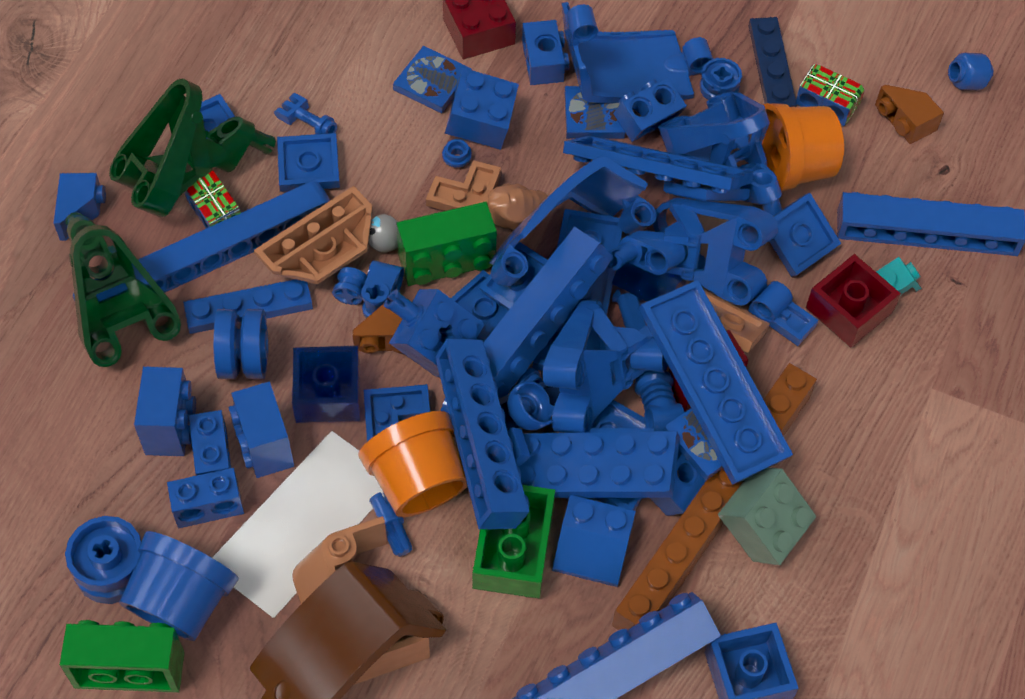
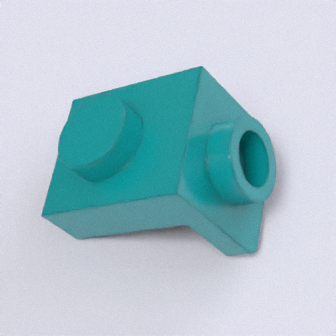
M897 257L876 271L901 293L900 295L912 287L916 292L922 289L917 282V279L921 277L912 262L906 265L900 257Z

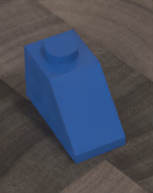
M60 173L53 222L60 241L69 239L67 233L68 225L65 224V220L70 213L78 212L91 220L99 216L101 203L106 201V189L104 185H100L97 173Z

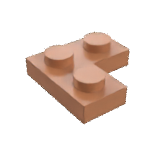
M473 160L464 183L435 176L426 197V206L447 211L486 201L488 204V195L491 190L497 187L501 167Z

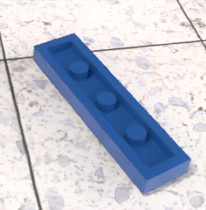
M297 279L183 302L190 334L213 330L218 309H235L239 314L241 322L242 316L247 309H264L266 319L313 309L308 282Z

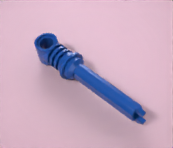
M635 288L632 293H623L622 295L620 290L617 289L613 294L612 302H618L625 328H633L639 331L647 324L638 309L641 305L640 300L643 299V294ZM645 371L636 378L634 383L635 393L642 398L645 410V428H654L655 431H663L668 423L684 413L682 405L675 402L672 390L673 377L667 371L665 373Z

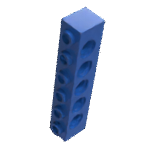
M446 339L435 359L478 529H516L529 513V500L523 491L521 471L519 466L516 465L513 454V441L507 432L505 412L500 406L497 395V383L493 380L490 369V357L485 351L483 340Z

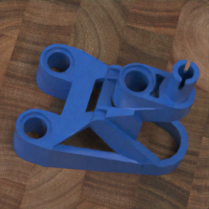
M726 92L710 98L706 102L708 108L693 116H677L658 125L668 153L737 167L736 163L742 160L748 162L737 167L754 171L752 183L742 186L750 188L749 199L744 201L762 204L763 210L773 216L782 210L779 200L782 196V191L777 176L767 167V159L762 147L763 139L770 124L764 105L739 92ZM739 148V150L731 153L732 150Z
M673 198L655 209L657 215L653 223L655 232H633L624 237L618 247L608 251L614 257L607 266L609 269L613 267L612 270L615 271L623 265L630 263L655 275L669 273L680 275L682 279L688 281L699 280L701 286L735 305L742 306L759 296L767 287V279L762 270L743 262L745 250H757L774 239L778 233V224L773 215L754 206ZM668 208L677 221L670 226L666 222ZM697 214L729 221L705 232ZM701 244H708L706 258L700 254Z
M583 299L551 345L543 367L544 385L557 387L560 390L552 414V428L555 432H590L596 417L622 390L631 387L634 379L645 371L666 372L668 364L647 325L639 331L633 328L613 326L604 313L603 305L600 301Z

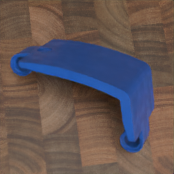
M568 2L561 3L564 32L583 100L595 103H619L618 101L627 93L633 91L634 94H637L650 81L656 79L659 82L667 77L683 100L694 98V91L689 76L701 74L704 65L713 59L705 38L696 37L690 39L682 46L681 52L674 30L599 32L592 7L580 4L570 9Z
M600 156L589 162L551 193L503 242L489 262L493 265L491 269L493 281L497 285L511 286L526 274L528 261L521 252L514 248L550 211L566 200L575 202L591 213L612 217L623 209L619 219L621 230L625 234L645 231L655 222L657 216L653 205L638 196L642 191H645L648 183L605 156ZM635 215H636L637 217H639V219H640L641 222H639V221L635 218ZM505 264L509 265L513 269L514 274H511L507 271V269L505 268Z

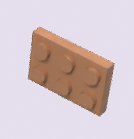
M705 291L725 330H730L741 349L749 353L766 334L770 323Z

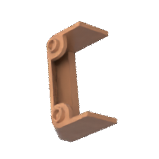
M383 516L328 535L296 565L292 578L300 604L336 571V568L341 567L345 563L352 562L357 554L387 544L386 526ZM414 636L395 643L355 684L430 658L429 638Z

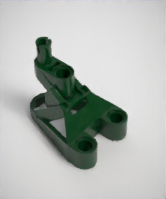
M182 78L174 81L120 147L111 163L109 176L111 180L133 189L131 203L135 208L162 218L169 214L178 198L200 177H205L209 174L213 167L225 172H231L240 162L248 146L269 154L273 150L266 147V144L274 148L276 139L271 135L256 130L254 123L239 116L227 119L211 131L204 128L203 115L200 112L203 100L202 90L198 85ZM169 123L172 135L164 155L150 156ZM187 163L192 167V170L189 172L185 171Z
M70 213L66 217L65 224L68 225L67 233L71 241L69 261L72 267L78 335L93 363L99 367H109L117 363L121 357L122 349L115 331L140 320H143L148 330L158 340L168 341L176 337L181 329V321L174 304L126 246V243L119 234L107 226L95 225L90 218L83 216L81 213ZM103 236L111 238L114 245L108 247ZM94 256H103L101 264L95 267L89 266V262ZM133 265L150 286L135 278ZM113 266H114V270H113L112 274H111L108 278H106V279H104V280H94V279H93V278H96V279L105 278L106 276H108V275L111 273V271H112V269H113ZM125 283L127 290L98 301L96 294ZM168 316V321L163 326H155L156 321L160 317ZM109 342V347L105 351L96 352V348L100 343Z

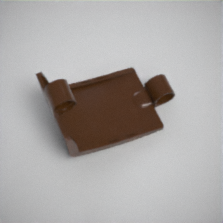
M348 562L327 578L290 615L253 661L250 671L266 689L261 699H341L356 681L404 635L422 638L442 637L446 632V628L442 625L444 616L420 591L408 589L391 570L358 562Z

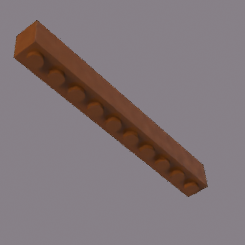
M791 363L787 365L763 399L783 437L810 399L817 381L815 377ZM724 468L706 480L616 608L612 622L614 628L617 630H628L637 625L643 615L651 611H660L667 607L724 524L718 513L744 480L732 485Z

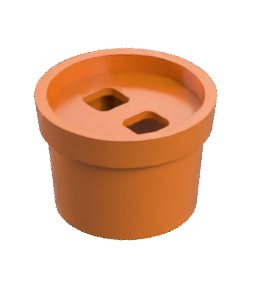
M781 103L763 104L770 124L763 139L762 147L767 159V167L777 176L782 192L794 189L798 184L831 178L837 175L844 157V137L840 121L830 107H789Z
M445 411L426 412L402 420L375 435L363 445L358 453V457L369 475L376 478L398 517L415 516L432 510L453 499L468 486L460 454L454 441L455 434L451 418Z

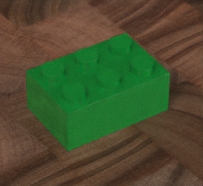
M487 201L396 222L398 256L401 266L404 267V276L408 286L424 285L432 280L445 277L454 278L462 273L474 270L482 271L493 266L489 262L497 252V230Z
M522 485L524 494L529 500V513L517 528L480 529L472 572V589L540 599L554 508L555 489Z
M81 620L78 624H66L59 665L74 689L179 693L185 652L175 628L165 623H151L147 627L135 626L133 623L125 621L115 622L114 625H100L95 621Z

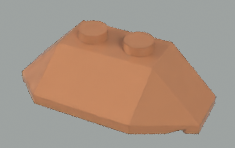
M352 186L254 249V254L272 274L319 284L368 251L372 204L355 186Z

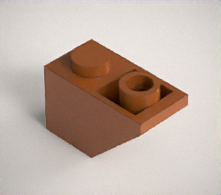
M886 84L881 86L875 103L879 113L890 121L895 127L896 132L903 136L909 144L936 132L944 115L941 108L927 93Z
M384 304L381 305L353 329L354 351H362L368 354L377 351L402 353L389 344L402 318L385 308Z

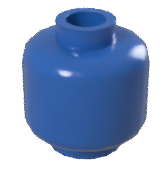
M961 53L950 63L948 76L953 85L960 90H981L988 85L994 70L987 55L982 53Z

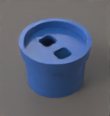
M146 531L138 549L141 555L119 604L149 623L168 624L175 628L179 637L195 641L221 598L230 594L239 577L217 560L185 543L160 533Z

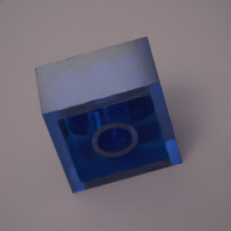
M358 346L293 348L292 406L296 423L361 421L360 358Z

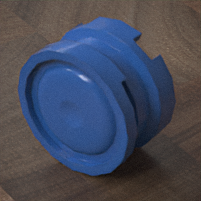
M726 58L709 60L702 70V79L699 85L700 92L707 100L722 93L739 92L742 71L738 64Z

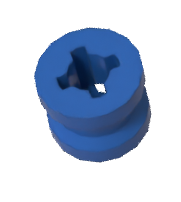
M352 267L340 269L337 275L339 282L335 284L332 291L335 299L349 305L360 304L363 300L361 290L367 275L363 271Z

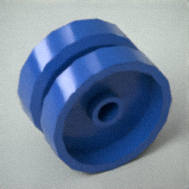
M235 309L217 310L214 321L213 348L215 371L218 379H236L240 372L241 363L243 373L247 379H265L269 337L264 309H247L242 316V322Z
M112 516L90 519L75 530L68 540L65 557L70 573L86 597L97 603L114 604L120 601L141 555L138 552L142 542L141 537L131 523Z

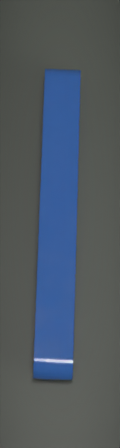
M308 182L138 259V261L162 291L166 293L253 253L254 249L320 208L331 199L320 182ZM133 265L135 278L150 286ZM111 271V273H110L108 276H106L105 278L94 279V280H104V279L108 278V277L112 274L113 271ZM122 283L96 294L98 301H102L127 290L125 283Z

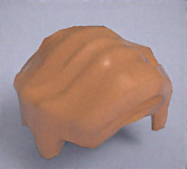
M518 183L503 184L491 190L488 195V207L494 224L502 228L515 230L548 195L540 190H528L525 186Z

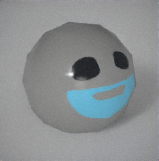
M386 214L377 215L371 219L370 247L384 253L395 250L398 247L396 222L398 221Z

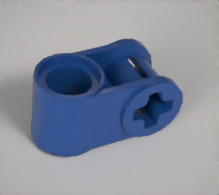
M375 260L371 262L366 281L361 290V296L364 301L362 312L366 318L383 305L385 300L392 302L387 296L394 290L400 291L404 277V267Z

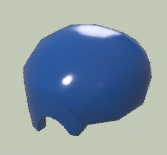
M527 381L517 384L511 390L507 400L508 414L516 425L525 430H539L553 422L551 417L554 406L550 404L549 395L542 385L533 381Z

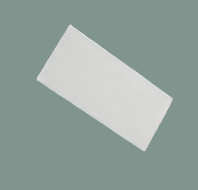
M333 431L321 441L212 557L239 577L234 588L272 618L297 593L292 578L296 565L328 535L358 525L373 509L369 502L372 496L381 492L384 497L376 478L368 474L358 457L359 450Z

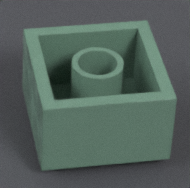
M767 468L746 478L718 513L720 519L753 562L781 565L817 517L784 470L778 468Z

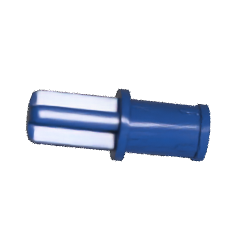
M379 492L372 496L369 502L377 517L383 516L385 520L387 540L394 555L398 557L405 556L412 551V545L402 525L404 518L396 516L385 494L383 493V497L382 493Z

